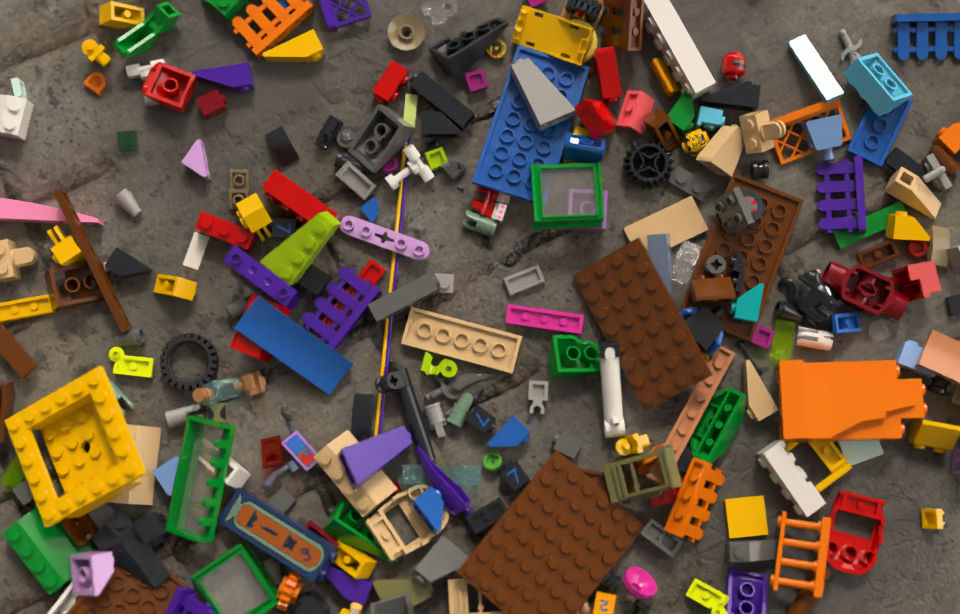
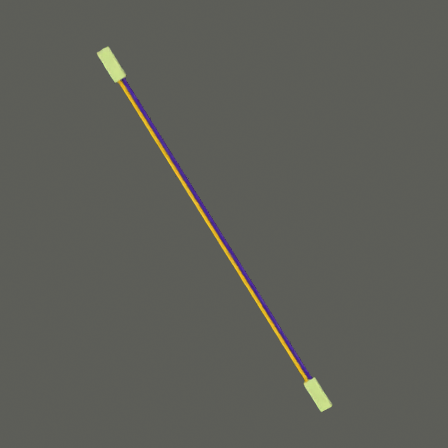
M406 94L403 119L415 128L418 95ZM412 135L403 146V149L411 145ZM402 152L401 171L408 166L406 162L409 161L404 152ZM408 176L399 182L395 232L401 234ZM393 251L388 294L396 290L400 254ZM394 316L385 320L380 377L388 374ZM378 392L374 436L382 434L386 393L381 394Z

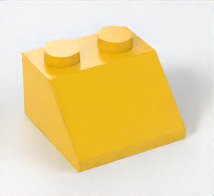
M911 420L908 443L914 444L913 448L925 450L926 447L933 448V452L945 453V450L953 449L960 435V427L927 420Z

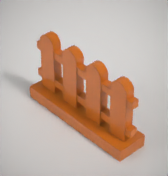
M261 0L263 4L259 8L254 4H250L246 8L249 17L245 20L241 17H235L232 20V24L235 27L233 32L236 35L240 33L248 41L246 46L249 49L253 47V54L260 60L263 57L262 53L272 49L315 11L313 5L308 0L303 2L304 0H286L290 4L286 9L277 0ZM267 8L276 17L272 22L262 13ZM253 20L262 29L258 34L249 26Z
M695 457L692 458L682 487L679 490L665 525V531L681 538L687 535L689 536L688 541L693 543L695 539L700 540L702 538L703 530L700 529L702 521L707 522L709 520L710 512L707 508L709 503L714 504L716 502L717 493L714 492L717 485L721 486L725 480L724 475L721 474V469L716 468L714 471L711 469L712 464ZM706 480L710 482L708 489L704 487ZM699 498L703 500L701 507L696 505ZM691 517L696 518L694 525L689 524Z

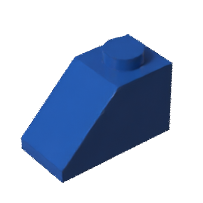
M513 416L487 445L489 447L518 446L519 444L523 446L530 438L528 436L530 431Z
M430 487L414 499L410 505L432 534H435L441 530L444 502L441 499V493L437 489Z

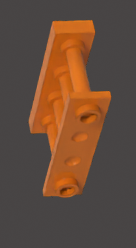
M783 511L782 516H778L777 527H781L776 570L775 574H771L770 586H773L774 591L779 590V585L806 589L814 593L815 598H823L831 518L823 517L822 521H818V523L787 519L788 513ZM786 526L815 530L817 533H821L820 541L815 543L785 538ZM784 546L815 550V553H819L818 561L808 562L782 558ZM781 566L813 570L816 573L815 581L807 582L781 578Z

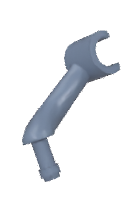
M296 459L291 460L285 466L272 472L265 480L263 487H270L274 480L287 470H290L291 473L297 471L301 467Z

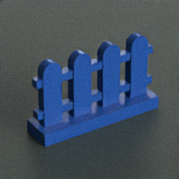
M960 13L895 14L891 16V24H896V28H893V33H896V47L893 48V53H896L898 60L904 61L908 59L909 52H915L916 59L920 61L927 58L928 52H934V58L942 60L946 57L947 51H952L953 58L960 60ZM928 23H934V27H928ZM947 23H952V27H947ZM909 24H915V27L909 28ZM928 32H934V47H928ZM947 32H952V46H947ZM909 33H915V47H909Z

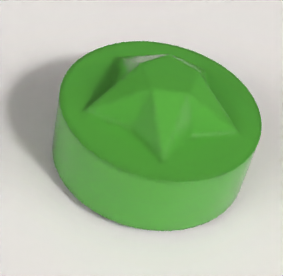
M488 452L483 458V465L486 470L496 472L501 469L503 459L497 452Z

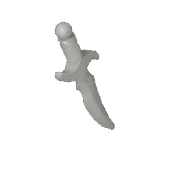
M842 29L839 31V35L842 36L841 39L846 49L842 52L840 61H843L845 55L848 54L851 65L857 58L861 57L857 49L862 45V39L858 40L857 45H852L846 30Z

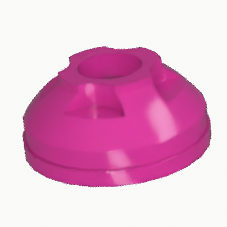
M633 566L625 572L623 577L624 584L630 596H634L637 599H649L656 593L657 586L655 580L647 571Z

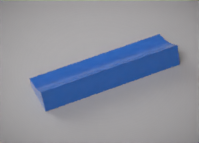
M256 296L234 327V329L328 395L331 394L336 385L354 365L260 296Z

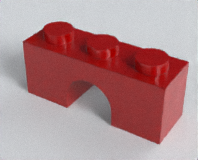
M203 211L194 228L202 234L223 240L252 253L258 238V234L252 233L249 229Z

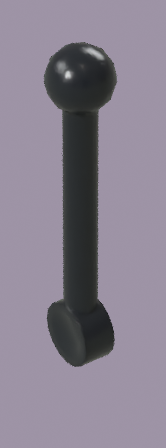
M739 341L737 346L743 350L758 375L761 376L763 371L756 366L745 348V343Z

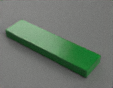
M897 202L866 216V234L858 235L857 229H853V233H848L847 230L833 231L832 236L839 250L886 229L888 214H895V211L906 212L902 202Z

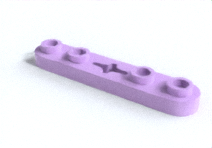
M345 216L341 220L340 229L351 237L418 261H423L430 255V248L423 241L354 216ZM387 233V236L394 240V242L385 241L382 243L383 240L377 237L376 234L385 236Z

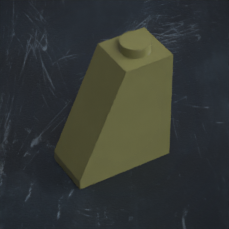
M413 577L376 579L372 582L381 600L409 592L413 606L432 597L431 591L434 590L432 585L426 588L418 585L413 580Z

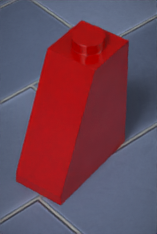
M614 46L596 49L593 54L592 63L601 100L604 103L607 102V104L617 103L621 99L622 90Z

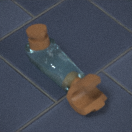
M260 371L244 374L241 378L212 381L193 391V399L195 402H200L203 405H212L226 399L243 396L244 393L246 396L261 394L265 392V377L261 375Z

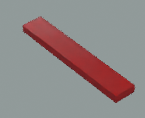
M371 259L358 277L363 281L370 280L372 282L370 286L373 287L387 271ZM351 285L346 290L353 297L358 292ZM361 295L358 301L361 302L365 296ZM339 300L334 305L341 312L346 307ZM350 310L346 316L349 318L353 311ZM327 315L322 320L329 327L334 322ZM338 325L334 331L337 333L341 326ZM315 330L311 333L318 339L322 337Z

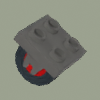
M736 187L713 200L715 210L728 236L754 223L763 213L761 198L757 193L749 189L740 190L739 187Z

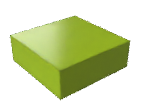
M443 147L425 153L431 171L440 169V165L448 161Z

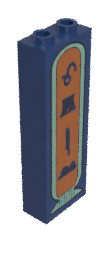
M243 488L236 490L218 521L312 582L320 583V581H323L328 574L327 569L329 565L334 563L338 557L339 547Z

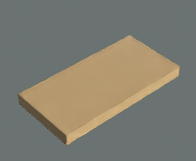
M692 196L623 228L629 243L636 238H640L647 252V235L670 233L672 248L709 230Z

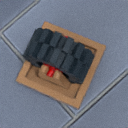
M567 0L560 17L568 20L579 19L586 21L596 30L605 6L603 0Z

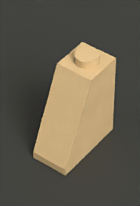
M734 124L722 126L699 153L696 160L717 175L732 177L744 147L741 127Z

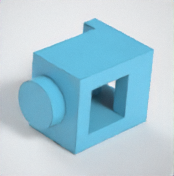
M700 106L697 112L695 129H698L700 126L710 131L721 128L725 121V117L722 116L723 110Z

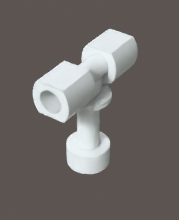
M164 59L150 61V65L140 66L139 63L126 66L128 78L140 77L141 80L145 81L150 69L156 63H165ZM144 96L145 105L153 106L159 104Z
M411 144L402 150L409 160L406 162L408 166L395 176L392 174L388 175L385 180L395 190L400 186L398 182L412 172L414 175L418 173L424 182L432 179L434 174L426 164H423L419 158L421 155L414 145Z

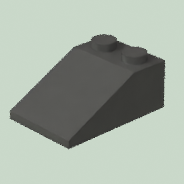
M378 104L348 149V152L370 171L376 173L406 144L415 128L390 107Z

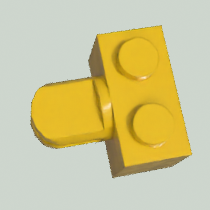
M256 193L236 203L239 209L236 213L245 229L249 227L252 233L256 231L262 242L265 241V238L260 228L263 227L268 238L272 237L266 226L272 220Z
M58 225L53 227L55 232L52 229L47 231L55 244L50 249L54 253L52 258L58 265L61 264L63 267L78 265L86 261L75 236L67 237Z

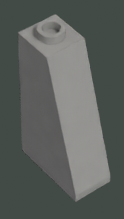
M529 58L525 60L518 59L513 62L510 73L538 131L574 116V107Z

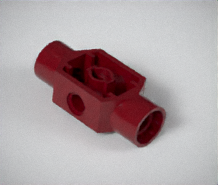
M830 261L821 276V281L830 290L836 292V300H842L844 305L870 317L881 313L898 321L909 303V296L894 290L892 279L860 264L846 268Z

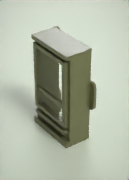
M665 445L655 448L653 452L631 458L628 456L617 458L609 464L602 465L611 503L623 502L638 497L647 500L659 497L662 491L682 487L673 446ZM659 456L666 484L640 491L633 462ZM630 464L635 484L634 489H636V492L628 494L622 471V465Z

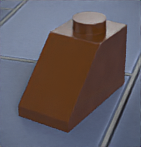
M657 107L642 118L650 135L657 143L659 141L662 142L660 147L662 149L665 146L668 147L665 153L671 152L682 143L670 117Z

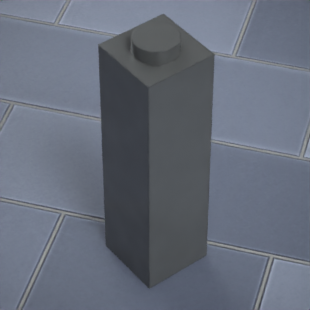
M429 272L373 301L368 306L376 322L381 323L440 292L438 286L441 284L436 275L432 276Z

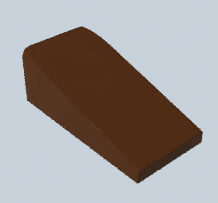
M893 239L856 253L861 265L869 269L900 256Z

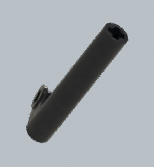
M407 367L378 377L375 381V388L379 393L385 394L397 391L415 447L419 446L432 461L436 460Z

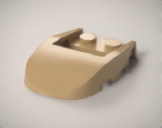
M420 484L400 494H396L365 521L364 524L371 531L387 556L388 561H393L397 557L424 546L430 542L429 540L439 533L432 534L410 505L414 499L432 486ZM396 505H399L419 536L407 546L404 545L384 514ZM444 506L441 530L449 519V513Z

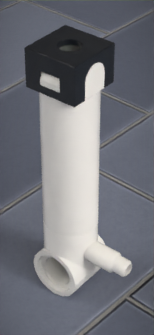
M617 340L599 341L597 343L600 358L605 438L624 437L625 424L622 408L619 343Z

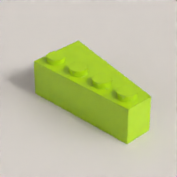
M327 211L321 212L259 262L291 286L299 281L340 226L341 222Z

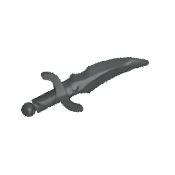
M473 372L458 376L454 380L450 379L447 383H444L440 378H435L434 381L440 383L441 387L429 392V394L426 393L424 400L429 401L431 398L433 399L443 394L448 399L456 400V397L452 396L449 392L461 390L475 381L489 378L493 375L484 372Z

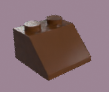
M725 274L713 275V278L707 279L705 275L694 276V279L689 281L691 305L730 302L736 298L731 277H725Z

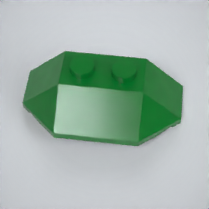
M728 387L724 391L712 396L690 437V445L694 457L711 464L727 451L744 419L745 394Z

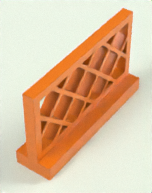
M840 97L827 104L825 101H821L770 120H779L786 127L790 126L789 129H786L787 133L783 142L778 139L774 140V150L780 165L817 152H811L810 148L806 152L797 149L801 140L806 142L807 140L803 137V130L800 135L791 130L795 123L801 124L806 119L811 121V118L814 116L820 119L827 117L830 110L836 109L837 115L841 114L842 129L845 135L842 138V142L851 139L840 106ZM789 134L798 137L795 147L786 144ZM784 146L793 150L787 159H783L781 154Z

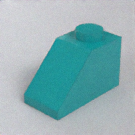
M764 284L756 285L734 300V303L731 302L729 314H732L731 319L753 324L758 321Z

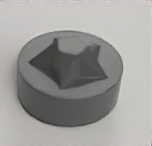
M349 129L341 130L337 135V142L344 149H349L356 139L354 132Z

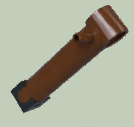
M827 563L824 589L829 582L832 583L838 573L836 569ZM810 570L812 572L807 578V582L815 581L816 573L813 570ZM800 589L785 614H809L819 598H815L814 593L810 592V590Z

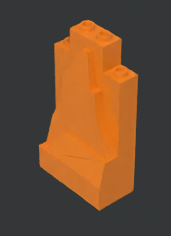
M781 360L775 366L776 386H779L781 419L779 423V440H783L785 443L899 440L905 433V427L901 421L922 420L927 415V404L923 402V396L926 394L925 384H922V379H897V377H900V367L896 365V360L805 363L803 360Z

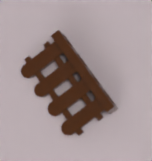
M603 0L604 6L609 7V15H605L602 19V24L608 27V34H604L601 37L602 45L607 47L621 46L620 50L641 51L644 0ZM616 8H623V15H615ZM615 27H622L621 35H614Z

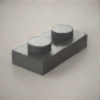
M677 166L668 181V184L692 196L699 202H701L710 187V184L680 166Z

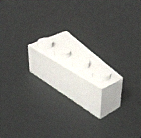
M774 440L756 453L759 457L757 460L764 469L767 468L769 470L771 480L781 486L783 496L793 502L794 506L792 507L799 516L809 517L826 503L813 483L810 481L806 482V473L801 467L794 464L796 458L791 452L784 449L787 446L783 440Z

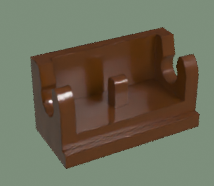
M88 513L80 518H65L59 522L78 548L90 542L92 537L100 530Z

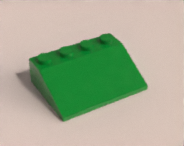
M38 507L2 533L49 595L57 593L72 581L70 555L88 551H99L92 541L78 548L59 522L51 527H45Z

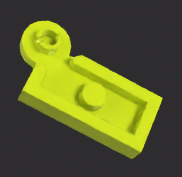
M113 347L109 351V358L115 362L114 374L153 378L154 358L125 355L124 350L120 347Z
M695 578L686 596L712 610L711 614H727L724 607L729 597Z

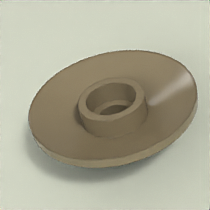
M398 15L388 26L389 41L399 50L410 51L416 49L424 40V24L415 15ZM404 32H409L410 36L405 37L403 34Z

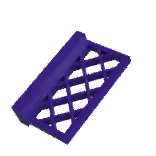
M319 0L330 33L337 31V28L372 18L367 0H363L364 3L360 2V0H351L355 2L351 11L342 7L345 0H342L339 5L331 0ZM357 5L365 7L367 14L361 16L355 14L354 11ZM340 10L349 14L346 20L338 22L337 15Z

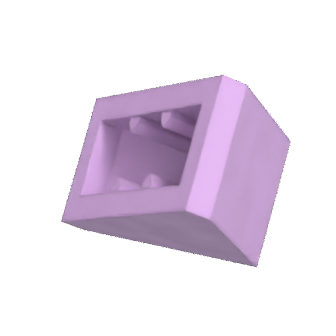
M201 139L193 144L182 160V163L205 180H211L205 146Z

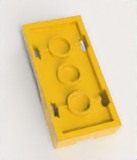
M522 5L519 18L516 20L514 27L515 31L512 42L582 66L595 28ZM538 12L544 14V16L542 18L540 16H536L535 13ZM571 24L579 26V29L570 26ZM527 41H528V42H531V43H534L535 45H534V46L528 45V44H527ZM562 53L570 55V58L562 56Z

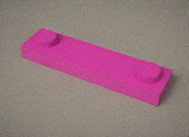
M508 304L505 323L581 335L584 315Z

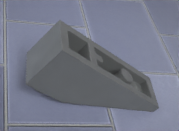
M779 539L725 541L726 560L729 562L777 559ZM784 546V549H783V557H782V558H785V546Z

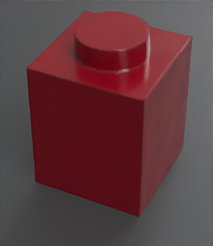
M217 89L196 99L207 120L228 111L226 107L228 101L224 93L220 94Z

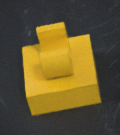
M931 508L921 509L922 528L943 529L945 522L942 520V514H944V511Z

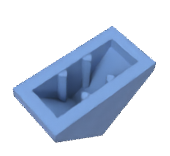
M175 456L153 471L167 495H172L180 456Z

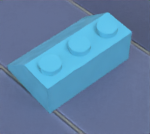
M878 53L857 58L843 73L848 83L855 87L859 92V96L871 106V110L878 116L891 112L913 95Z

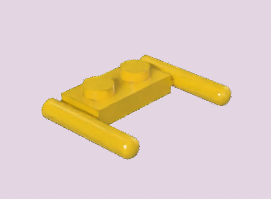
M808 442L827 469L832 473L815 486L817 491L821 492L851 470L852 466L833 442ZM786 443L787 446L784 449L790 451L799 443Z

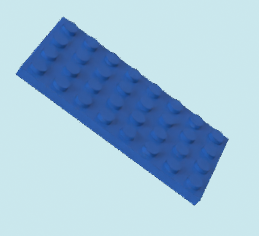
M518 45L511 65L518 59L525 60L529 58L570 104L575 107L579 103L590 67L580 66ZM509 70L472 179V184L533 203L532 179L529 173V165L559 164L574 116L538 131ZM541 173L543 207H545L555 173Z

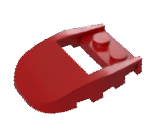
M843 490L838 491L827 516L831 518L827 561L833 568L857 575L864 574L872 569L878 557L879 547L883 544L884 537L882 535L885 517H882L883 505H886L887 501ZM837 510L874 518L870 539L833 530Z

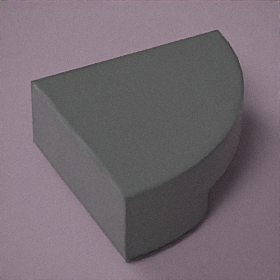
M447 161L440 165L453 181L467 168L457 161Z

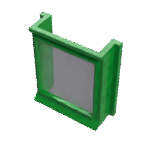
M601 162L529 165V173L532 179L533 230L603 227L602 222L605 216Z
M248 540L238 544L191 576L207 603L212 605L211 609L215 614H263L277 605L280 600L276 597L279 589L278 586L274 584L262 567L263 563Z

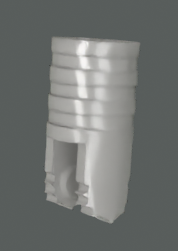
M200 403L166 411L165 415L169 428L185 425L188 413L199 410L201 408ZM202 414L193 415V416H202V417H204Z

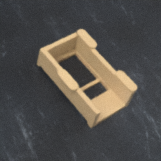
M458 573L448 577L450 614H505L501 610L482 611L484 607L479 591V611L469 612L467 583L469 582Z

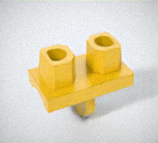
M91 39L83 42L82 51L92 63L96 61L104 68L111 61V58L105 53L106 49L102 44L98 46L96 41Z
M638 433L620 437L615 444V450L621 456L644 452L643 447L650 446L647 434L639 436Z

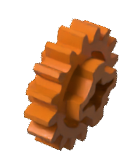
M292 570L289 576H284L276 596L280 599L277 608L285 612L290 604L295 605L304 583L300 581L302 575L295 570Z

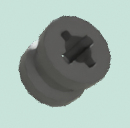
M713 255L705 262V271L712 276L720 274L725 270L726 261L719 255Z

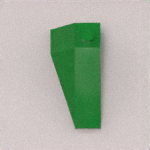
M552 335L547 360L550 379L601 375L597 344H593L589 340L577 339L573 335Z
M343 495L330 514L323 530L338 541L383 559H388L367 525L364 524L371 517V514L362 517L346 496ZM400 557L395 558L391 562L396 564Z

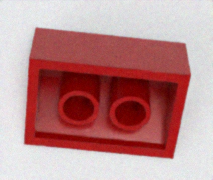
M252 293L245 312L258 295ZM261 297L289 317L290 309ZM236 331L230 348L269 363L273 355L239 331Z

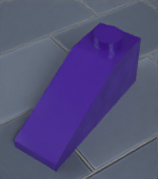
M248 62L192 71V74L196 75L197 80L234 92L248 93L250 90L255 89L252 68Z
M330 564L327 569V578L349 600V604L358 603L364 606L372 589L373 581L369 579H355L344 569Z

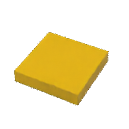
M763 495L724 499L728 538L768 535Z

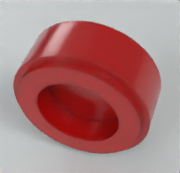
M911 240L907 243L906 251L909 256L919 258L926 253L927 245L922 240Z

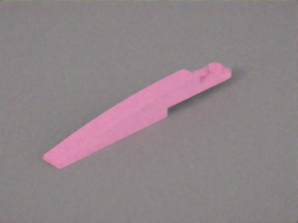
M0 198V221L68 224L60 208ZM77 213L82 225L103 226L104 224L100 219Z

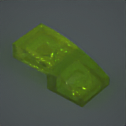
M775 319L773 329L775 334L771 343L770 358L790 360L795 322Z

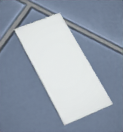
M194 232L183 265L198 270L210 237Z

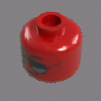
M728 52L727 55L722 57L721 74L727 77V80L738 81V78L745 75L746 58L742 56V53Z

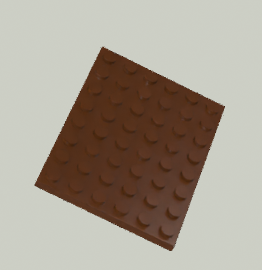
M555 450L456 572L505 614H576L645 525L618 502L611 503L610 495L558 450Z

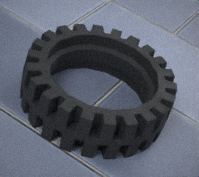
M187 333L175 336L166 343V347L162 349V355H160L161 363L159 364L162 369L161 373L166 381L178 389L191 391L203 388L215 378V374L218 372L219 356L216 348L208 339L201 335ZM188 343H194L202 347L208 357L206 371L201 377L191 381L180 379L175 375L171 367L173 353L178 347Z

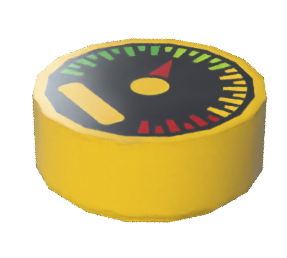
M496 39L487 49L488 55L493 59H500L505 54L506 46L503 41Z

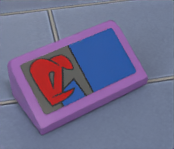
M297 430L281 443L307 472L318 463L313 458L317 454L316 450Z

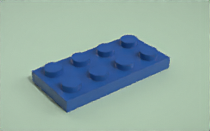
M907 99L891 112L881 116L875 114L868 104L845 152L853 156H862V160L881 168L913 99Z

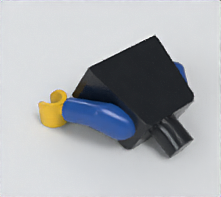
M719 305L712 311L706 306L704 308L699 306L685 308L680 313L702 354L707 358L706 361L708 363L710 356H713L721 347L724 325L720 319L726 312Z

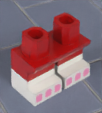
M478 186L477 193L486 195L484 202L474 199L472 210L502 224L511 196Z

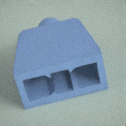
M841 114L801 123L811 152L821 150L823 161L835 159L832 147L842 145Z

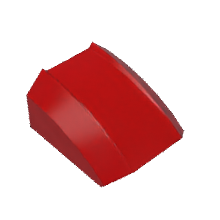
M158 62L150 69L142 86L143 95L183 114L195 91L196 75Z
M584 99L574 107L575 113L585 125L593 140L615 132L617 120L604 101Z

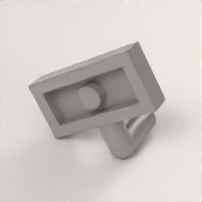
M933 153L922 159L924 162L922 164L923 168L928 171V174L923 176L926 183L932 180L936 189H940L941 192L953 186L945 174L946 168L940 166Z

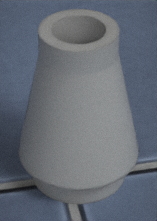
M124 189L114 197L115 203L129 213L132 218L142 211L131 191Z

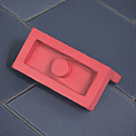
M627 90L616 126L633 129L640 135H644L646 126L642 118L652 111L655 100L643 91Z

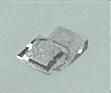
M686 240L683 241L672 264L673 280L686 284L693 271V266L702 251L701 246Z

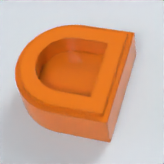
M95 72L90 74L83 84L100 96L107 87V79L101 73Z

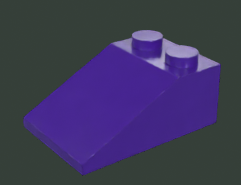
M729 567L724 594L729 597L724 607L727 614H766L767 575Z

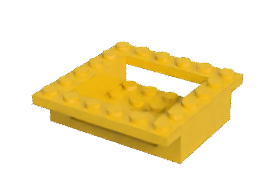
M102 366L96 367L4 420L45 527H51L65 518H80L143 483L141 477L147 474L107 374ZM31 429L40 430L65 492V495L59 498ZM87 442L91 446L89 452H86L84 449Z

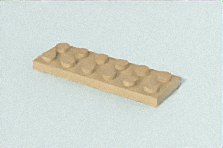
M411 307L401 344L512 374L522 336Z

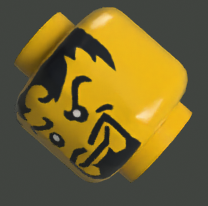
M697 129L685 134V142L682 143L685 153L689 152L691 156L695 157L699 155L710 140L706 131L703 132L701 129Z

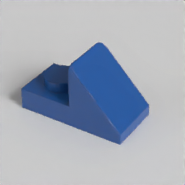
M859 312L828 316L830 332L833 335L862 331Z

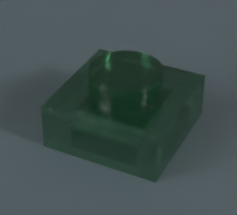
M136 130L117 132L118 151L139 150L138 133Z

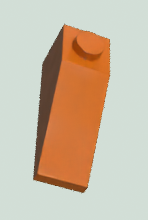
M960 122L952 124L948 128L942 127L935 134L937 138L933 143L938 146L940 145L946 153H950L952 156L960 149Z

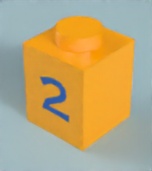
M595 590L591 614H613L616 595Z

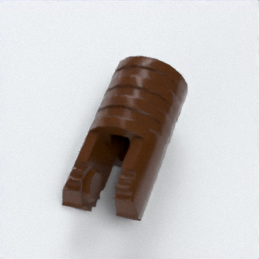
M940 145L930 147L929 153H933L940 166L946 168L945 174L947 177H950L960 169L957 161L954 160L950 153H946Z

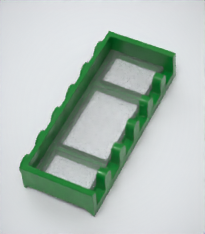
M188 415L165 531L195 542H213L236 429L235 425L202 416Z

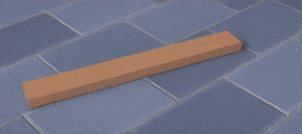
M723 346L714 353L708 362L714 375L697 383L663 445L673 446L676 463L736 354ZM657 456L646 478L661 486L666 483L660 459Z

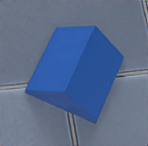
M568 132L563 160L580 163H602L606 139L598 138L593 140L591 136Z

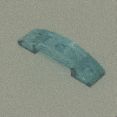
M403 464V484H430L422 465ZM436 465L458 485H480L481 466Z

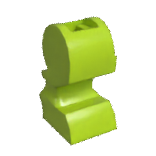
M425 352L421 371L425 372L427 376H438L439 373L446 378L455 376L457 365L452 360L444 359L435 367L431 364L433 357L428 352Z

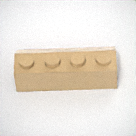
M127 424L147 474L141 477L143 483L109 502L153 505L156 476L153 471L158 467L162 428Z
M347 430L327 444L313 458L361 516L365 517L397 490V487L381 470L359 488L352 489L337 456L341 448L358 443L352 433Z

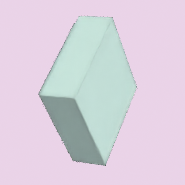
M17 77L12 78L11 83L14 96L28 99L24 82Z

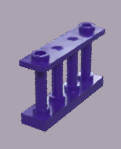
M235 245L223 260L291 311H293L303 297L298 291Z

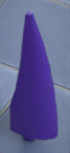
M417 446L416 450L426 476L432 487L441 493V499L444 502L443 506L451 516L462 511L466 516L473 513L468 506L471 500L462 488L437 467L427 454Z

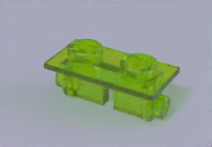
M18 455L14 457L0 478L3 485L10 486L13 489L25 478Z

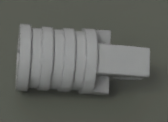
M440 402L423 407L429 420L430 429L436 430L438 438L446 436L443 426L447 425V422L443 416Z

